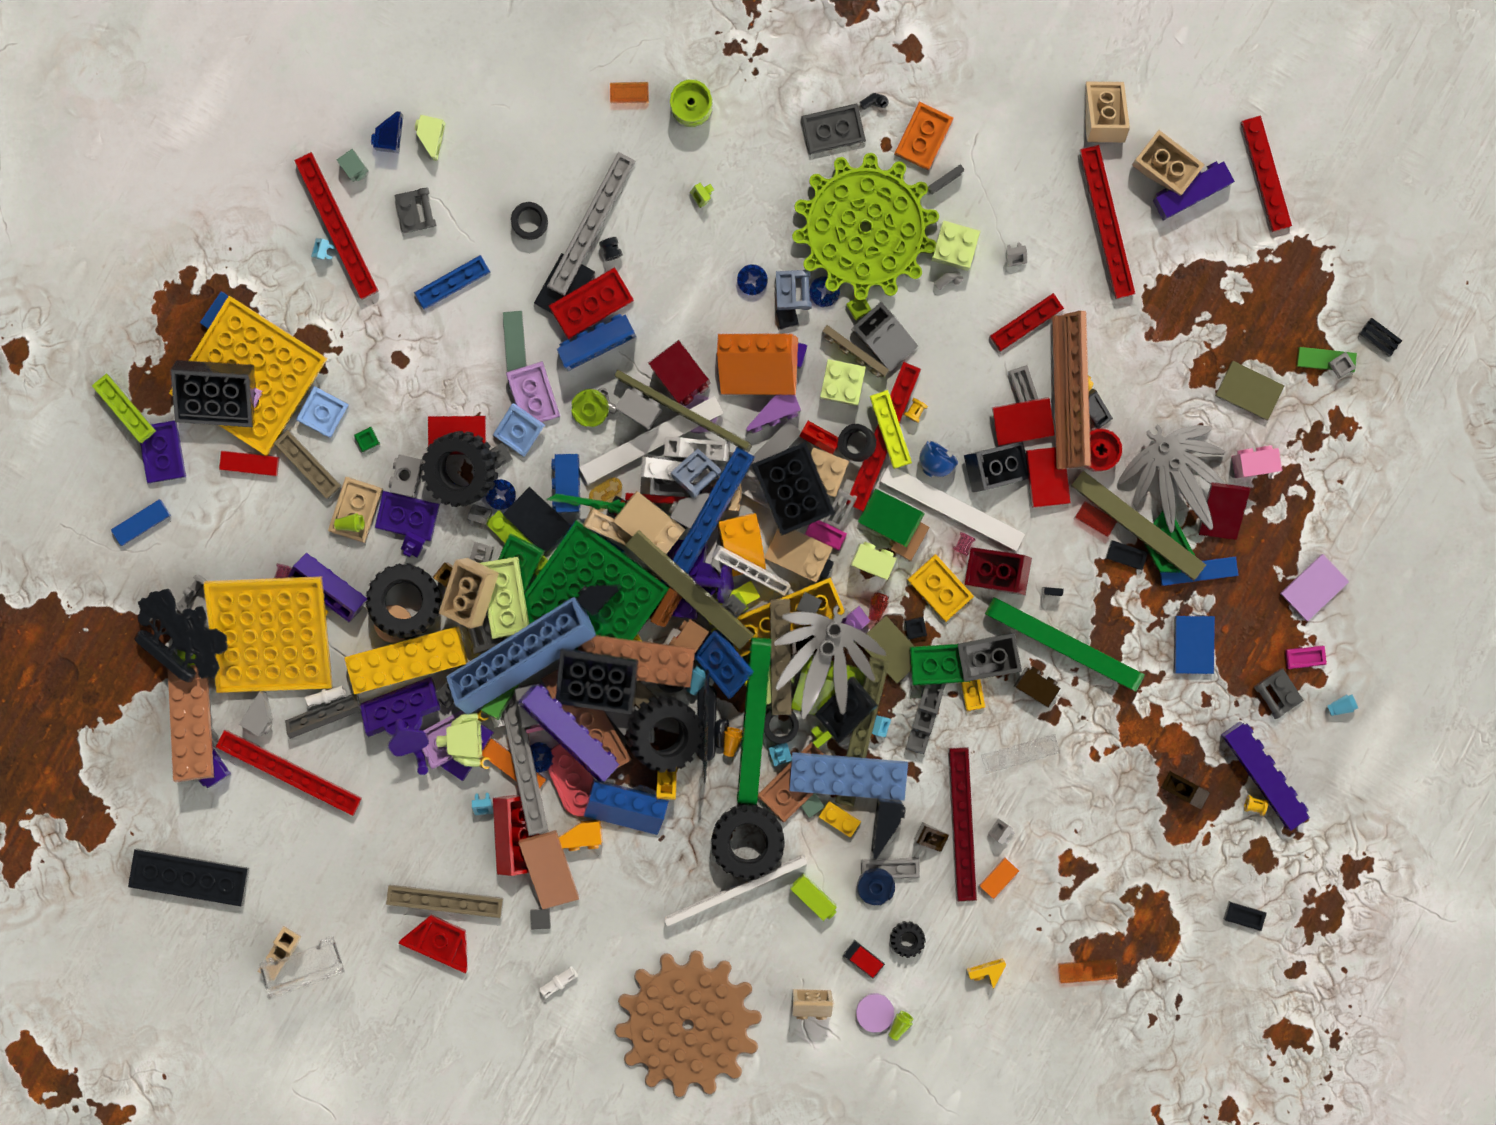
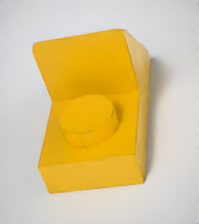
M677 767L675 772L666 770L663 773L657 771L656 799L676 800Z
M1001 958L967 968L966 970L970 980L974 979V981L982 980L985 978V975H988L991 986L994 989L1006 967V963Z

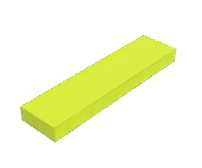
M886 390L869 396L893 469L911 464L912 461L889 391Z

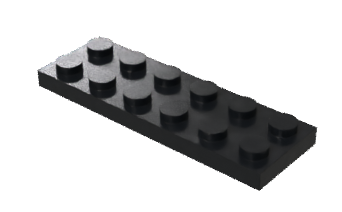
M136 848L133 853L128 887L241 907L244 903L249 868Z

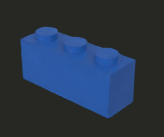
M555 454V459L551 460L552 470H555V478H552V489L556 490V494L580 497L579 454ZM552 501L553 509L556 508V512H581L580 505L574 506L569 503Z

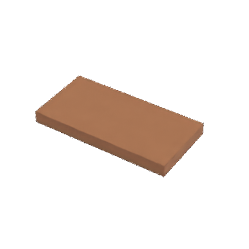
M813 742L800 752L825 755ZM792 761L758 793V797L783 823L814 794L790 791Z
M557 831L519 840V845L542 909L579 900V894Z

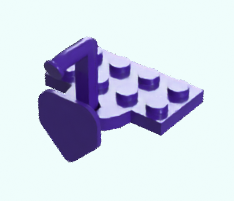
M678 539L668 551L667 556L671 560L674 559L684 540ZM706 543L688 575L712 597L718 592V602L723 604L729 598L734 588L732 568L724 565L721 574H719L713 565L706 563L708 543ZM682 597L672 616L697 619L698 611Z
M432 677L360 704L366 735L370 737L386 731L392 737L388 743L391 753L394 756H404L413 752L418 764L417 772L420 775H425L429 771L422 750L429 744V739L424 731L419 730L422 724V717L440 710Z

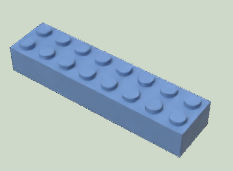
M573 597L446 676L455 705L464 713L471 714L558 660L561 648L574 650L595 637L596 634L586 609Z

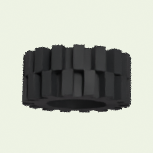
M903 921V923H898L897 927L892 929L890 942L894 951L901 957H916V954H920L921 950L924 949L926 939L923 930L918 924H914L911 921ZM906 932H910L915 936L914 944L909 947L902 945L900 941L901 936Z

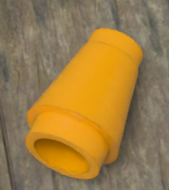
M734 727L727 728L724 735V755L734 757L742 740V730Z

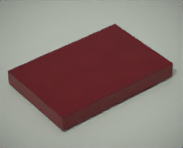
M1211 482L1206 502L1210 511L1213 529L1209 530L1201 521L1198 530L1199 535L1237 540L1250 494V487Z

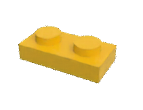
M831 801L827 802L825 808H823L818 816L850 838L861 823L859 819Z

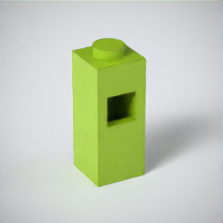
M804 873L790 886V889L823 921L826 918L830 920L836 914V904Z

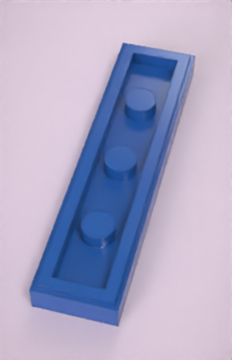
M479 255L417 290L414 294L425 310L491 272L482 256Z
M1236 557L1202 561L1206 566L1194 581L1239 576ZM1160 573L1161 586L1194 582L1184 573Z

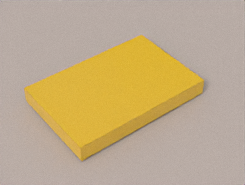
M936 554L907 579L945 622L974 597Z

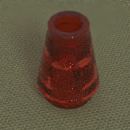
M875 592L874 596H871L868 617L870 620L879 622L889 604V596L879 592Z

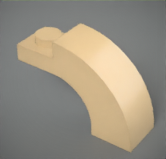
M283 926L258 972L274 982L295 951L301 936Z

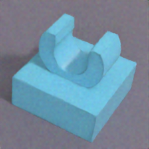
M316 238L311 257L316 259H332L333 257L327 254V249H335V246L329 244L328 240Z
M876 715L872 734L886 737L891 719Z
M787 743L769 747L774 766L792 761Z
M486 793V798L479 800V795L475 794V800H472L474 815L493 814V803L489 793Z

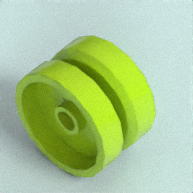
M688 79L674 87L670 95V107L673 117L678 123L687 127H696L709 119L712 113L713 102L710 90L704 83ZM689 101H694V104L689 105Z

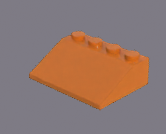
M718 334L717 359L721 394L796 395L798 337L794 334Z

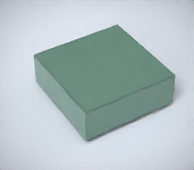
M816 793L801 805L809 818L825 808Z

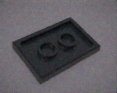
M563 253L559 256L534 301L535 305L550 313L552 312L549 305L565 297L547 288L564 255ZM581 264L566 295L590 282L595 271Z
M530 486L503 513L537 547L544 550V553L571 527Z
M853 676L847 681L845 713L841 714L836 694H834L815 715L834 739L841 743L878 705Z

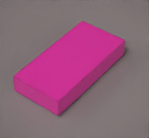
M818 520L809 524L805 535L839 551L847 533Z
M1324 645L1285 650L1287 669L1327 665Z

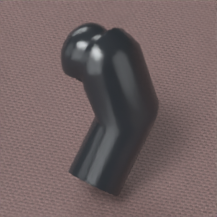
M872 93L861 100L859 104L865 110L871 105L885 108L888 106L889 101L882 94Z
M725 718L719 719L716 722L715 742L718 748L724 747L725 729L729 727V721Z

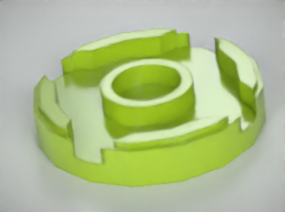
M584 389L573 398L571 412L574 419L582 426L596 427L608 417V401L598 390Z

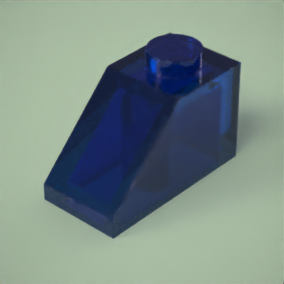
M396 111L375 128V133L371 135V145H373L376 151L399 153L404 117L400 111Z

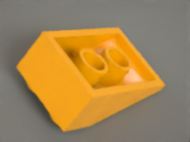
M756 513L718 521L717 528L721 546L766 569ZM732 568L733 577L743 574Z

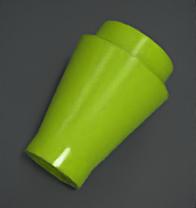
M355 513L335 519L334 526L336 530L359 532L364 529L365 521L363 515Z
M905 1011L897 1013L888 1035L898 1041L913 1025V1017Z

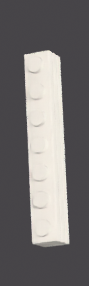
M720 545L717 546L712 554L714 559L784 596L791 586L784 579Z

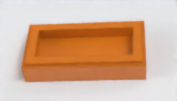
M1004 857L979 886L994 899L1015 877L1019 870Z

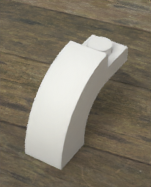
M681 437L665 438L664 456L687 458L695 450L699 449L712 461L729 460L730 442Z

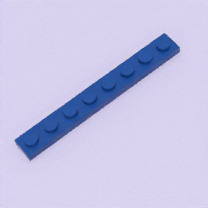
M739 447L735 449L673 559L687 574L691 571L755 456Z

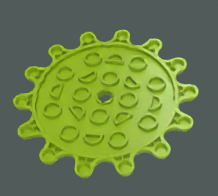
M867 153L863 158L862 165L858 168H853L844 157H838L834 161L835 175L832 178L826 179L820 174H813L810 177L809 183L815 190V197L808 201L802 199L796 201L794 205L795 211L805 216L807 223L802 229H797L793 232L792 239L795 243H805L810 246L811 254L804 260L803 266L807 271L824 268L828 273L825 283L828 291L834 292L841 284L850 283L854 288L855 298L861 301L867 298L871 286L879 285L886 295L893 296L898 290L896 279L899 275L906 274L912 279L921 277L922 268L917 264L916 258L922 252H934L936 242L926 236L925 228L938 221L939 213L934 209L927 210L921 206L920 200L928 192V186L925 182H917L914 185L906 184L903 179L906 166L903 162L897 161L889 170H882L878 166L877 156L874 153ZM868 222L871 230L863 232L860 228L861 223Z

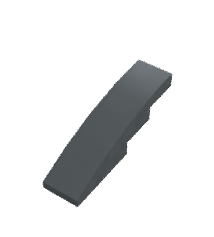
M946 683L924 685L907 741V750L925 754Z

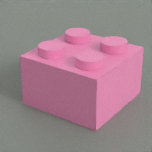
M1272 445L1258 447L1256 452H1253V448L1239 450L1237 455L1232 456L1235 478L1282 471L1279 448L1273 449Z

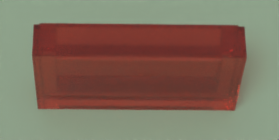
M1086 501L1083 502L1074 517L1106 537L1110 535L1117 523L1109 515Z

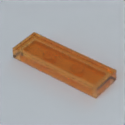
M1116 959L1058 963L1060 983L1118 979Z

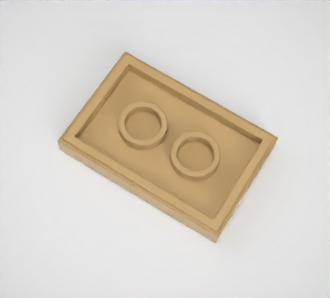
M345 477L328 531L366 543L383 488ZM355 513L364 517L365 527L359 532L335 529V519Z

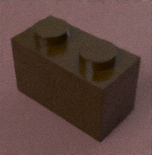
M1033 666L1031 669L1025 667L1014 687L1049 708L1061 689L1056 686L1058 682L1049 676L1047 679L1040 676L1042 672Z

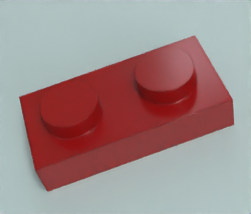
M809 420L799 437L832 455L838 446L837 436Z

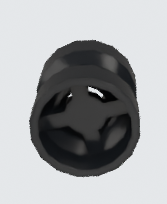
M617 237L607 238L599 242L600 248L604 251L603 257L605 261H611L623 256L621 249L618 248L619 242Z

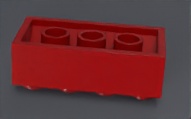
M520 795L493 798L497 875L514 876L529 873L519 840L539 834L531 836L528 834Z

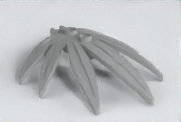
M1156 425L1155 428L1158 432L1156 435H1153L1150 430L1146 432L1148 438L1154 440L1155 444L1141 451L1128 464L1118 480V485L1132 478L1147 463L1135 491L1133 506L1136 507L1146 494L1156 467H1159L1160 498L1169 532L1172 533L1174 531L1175 495L1169 473L1172 474L1179 490L1195 514L1209 530H1212V519L1204 494L1185 464H1188L1209 484L1211 482L1225 484V482L1207 464L1185 450L1213 455H1224L1225 451L1207 442L1186 440L1207 434L1212 430L1210 426L1195 425L1184 427L1163 438L1162 428Z
M837 605L833 608V620L811 612L783 614L782 618L796 624H811V626L792 630L774 641V645H784L814 635V638L805 644L791 659L775 687L776 690H779L803 667L814 650L817 649L804 685L801 710L802 719L806 718L822 689L833 655V678L836 699L841 714L845 713L847 667L843 647L847 648L858 668L872 681H875V677L870 664L853 641L855 640L859 645L871 652L886 656L883 648L866 633L841 623L842 619L848 615V609H845L844 613L839 615L837 613L839 606Z

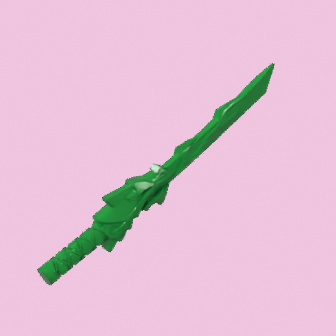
M555 494L546 499L569 503L574 506H591L597 510L601 508L608 509L610 513L614 512L617 514L626 505L625 502H620V499L611 503L562 494Z

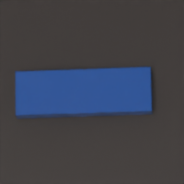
M159 499L112 528L111 531L120 546H123L167 519L171 514L162 500Z

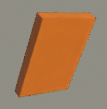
M919 101L894 155L929 171L953 121V117Z

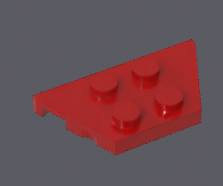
M434 915L427 917L398 943L465 974L468 970L466 930Z

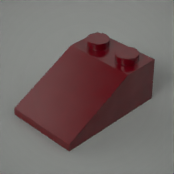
M971 547L964 585L1026 596L1032 558L1022 554Z

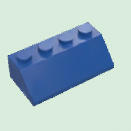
M618 314L611 318V322L607 324L602 322L594 326V330L589 333L584 331L576 336L577 339L571 342L566 340L560 343L557 351L565 368L570 371L636 338L637 336L626 314L623 316Z
M593 779L583 816L658 835L664 821L669 800L656 799L655 794L608 782H598L596 779Z

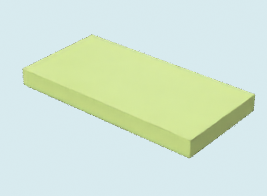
M518 557L482 562L480 564L499 573L487 609L492 639L512 636L529 625Z

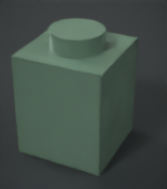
M353 149L337 159L340 166L353 182L355 180H362L369 171Z

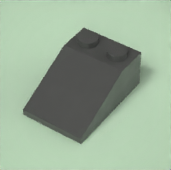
M643 456L648 458H656L678 462H683L685 460V458ZM641 477L640 494L691 497L677 481Z
M1015 633L958 643L965 682L1022 672Z

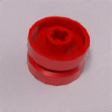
M1107 429L1090 431L1091 466H1084L1085 469L1101 472L1113 468L1119 462L1122 455V444L1114 432ZM1097 447L1101 448L1100 454L1099 451L1096 450Z

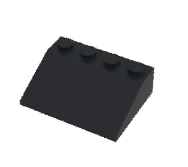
M185 360L175 361L171 369L175 422L253 427L254 365Z
M806 442L752 464L781 536L835 514Z
M561 648L555 699L563 705L632 715L637 690L638 660Z

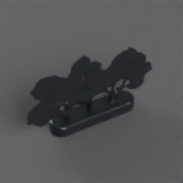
M170 589L150 592L147 598H141L138 601L140 608L137 616L138 623L142 626L150 625L154 635L148 631L140 630L134 638L135 641L183 681L192 682L196 676V671L188 665L190 663L196 665L201 679L215 678L220 669L215 655L227 651V636L216 628L205 629L204 625L207 616L203 606L196 607L194 610L187 608L183 610L182 614H177L175 598ZM156 619L160 620L161 627L159 631H157L158 627H155ZM167 634L172 638L173 644L170 649L159 640L160 635ZM175 649L184 651L186 653L185 661L173 651ZM193 654L196 655V658H195V659H191V657L193 656Z
M708 668L705 671V685L698 692L697 716L701 720L699 725L703 727V733L700 734L703 742L698 744L700 751L697 756L703 761L704 783L707 776V761L712 760L716 752L717 692L713 686L709 685Z

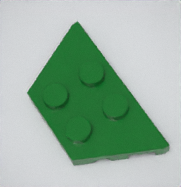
M1162 510L1153 524L1195 556L1176 518L1174 531L1172 533L1169 532ZM1144 543L1159 573H1183Z

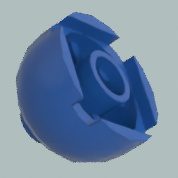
M927 441L919 455L920 464L924 468L923 472L929 477L933 475L944 477L950 474L958 465V460L954 455L949 457L947 454L948 450L933 441H930V443Z

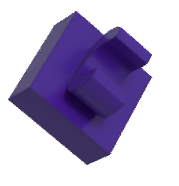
M409 531L405 536L401 550L408 557L413 555L418 558L426 540Z

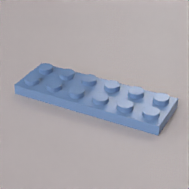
M793 752L790 791L905 801L908 762Z

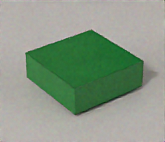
M372 427L354 435L362 452L380 444Z

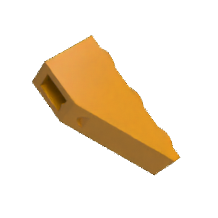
M581 821L560 835L559 839L562 848H568V851L580 850V847L587 846V849L599 848V845L603 843L601 821Z

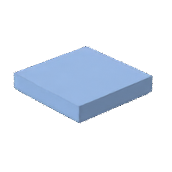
M314 386L296 420L331 438L349 404Z
M513 403L493 433V436L524 457L545 425Z

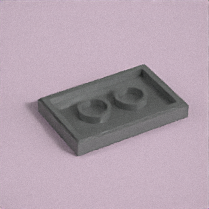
M857 103L801 116L809 154L866 142Z

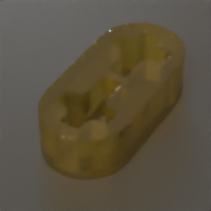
M615 477L609 478L590 491L589 499H593L595 491L597 493L605 491V494L601 496V501H608L621 492L622 482ZM611 481L619 483L617 491L612 489L607 492L606 489L611 486Z

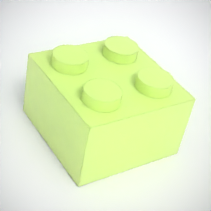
M943 220L931 261L968 271L972 263L980 231Z
M828 359L820 399L858 406L866 367Z
M868 542L858 544L850 565L888 580L897 559L893 557L894 553L882 549L881 552L875 550L876 546Z

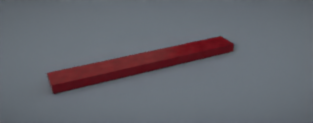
M969 747L949 748L957 901H977Z

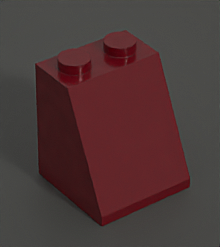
M680 340L676 341L648 363L677 403L681 405L684 404L686 406L691 403L695 395L704 393L709 388L708 385L711 384Z

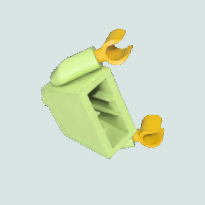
M481 710L477 713L462 714L452 721L450 727L446 728L447 735L437 736V747H447L448 755H452L455 761L464 766H479L488 769L489 767L484 766L483 762L484 760H490V758L482 757L481 722L487 720L488 717L482 718Z

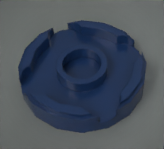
M871 868L860 875L857 881V892L865 903L882 905L893 897L895 881L888 871L881 868Z

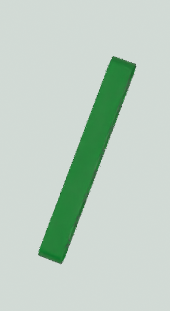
M995 597L992 598L985 612L987 616L1135 692L1145 674Z
M752 637L750 643L749 667L753 670V673L747 679L737 804L757 805L771 656L770 638Z

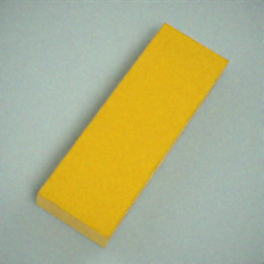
M980 679L961 682L966 711L986 708Z

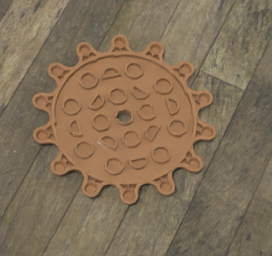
M698 950L691 952L689 961L685 965H678L671 954H663L660 957V972L652 975L645 969L637 970L634 978L640 986L639 992L636 995L622 994L618 999L620 1007L626 1009L630 1014L629 1020L618 1024L614 1031L617 1037L629 1038L632 1041V1049L624 1056L625 1063L629 1066L644 1063L648 1067L645 1083L649 1087L657 1086L663 1079L670 1080L676 1097L685 1096L687 1088L691 1083H698L706 1094H713L717 1088L715 1082L717 1075L725 1073L732 1079H738L742 1074V1069L737 1063V1056L740 1053L754 1054L758 1050L757 1042L750 1039L747 1035L748 1027L758 1024L762 1020V1015L759 1011L748 1010L744 1006V999L752 992L751 984L748 982H742L738 985L731 984L728 979L731 972V964L728 961H721L715 968L708 969L703 963V954ZM691 1020L694 1024L693 1028L684 1029L683 1022Z

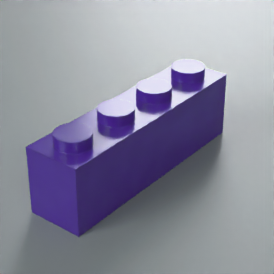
M1216 161L1208 165V170L1201 173L1200 171L1181 196L1171 190L1167 191L1166 188L1156 193L1157 197L1153 200V203L1162 220L1170 218L1234 183L1235 181L1225 162L1223 161L1218 164Z
M305 553L293 565L288 575L289 578L322 577L325 605L349 623L363 609L367 598L361 592L355 590L345 580H342L308 553Z

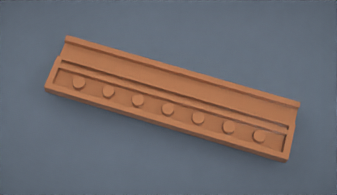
M1080 310L1060 316H1052L1057 469L1091 466L1086 311Z

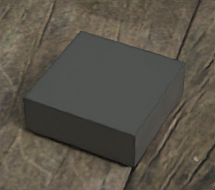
M804 592L796 609L801 612L816 613L822 600Z
M550 908L530 910L531 930L551 928Z

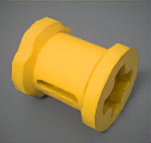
M913 398L911 407L904 415L919 423V417L928 406L920 400Z
M1247 795L1244 811H1253L1264 816L1268 808V800L1252 798V795Z

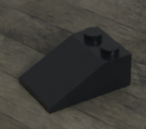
M1023 441L964 455L972 492L985 491L1029 479Z
M877 798L871 856L873 859L878 858L900 825L901 818H905L906 807H904L901 800Z

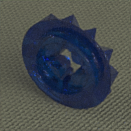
M747 265L738 273L737 283L743 293L751 296L760 294L767 286V274L758 265ZM748 273L753 277L760 276L756 280V287L752 283L745 284L749 280Z
M827 276L815 279L809 289L811 300L821 307L833 305L840 295V288H838L834 292L830 291L833 294H826L821 299L822 292L818 289L824 288Z
M503 479L493 481L495 486L492 490H489V494L486 496L487 503L497 510L509 508L516 498L514 486ZM496 488L500 491L508 490L504 494L506 501L501 498L494 500L498 495Z
M536 742L530 746L536 773H543L548 771L550 766L553 765L552 759L554 755L551 752L552 748L548 747L547 743ZM539 754H544L542 757L543 761H537L540 757Z

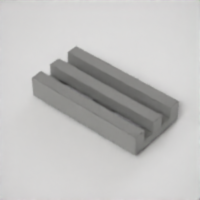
M1027 365L1008 371L1018 402H1023L1014 373L1018 375L1026 401H1030L1021 373L1023 370L1033 396L1032 400L1038 399Z
M841 488L832 503L833 509L840 496L844 498L833 520H829L830 516H828L823 521L841 530L857 498L855 495L851 496L849 492H843ZM848 499L850 503L840 523L837 524L836 521Z

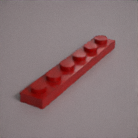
M1261 115L1242 120V129L1271 231L1275 232L1292 226Z

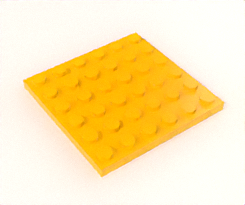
M228 296L189 361L254 365L255 388L263 392H261L262 395L258 399L256 408H254L253 427L219 426L265 456H268L274 446V442L283 432L328 358L235 298ZM171 389L169 394L173 396V392Z
M322 577L204 582L209 629L216 628L227 636V651L215 655L220 667L215 676L216 693L332 688L333 682Z

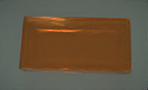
M610 83V102L649 103V83Z

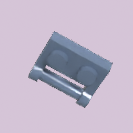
M776 271L777 310L812 309L809 295L810 271ZM796 278L801 279L802 301H796Z
M697 449L671 472L670 476L692 498H696L707 484L722 474V471L704 453ZM708 468L710 472L693 486L691 482Z

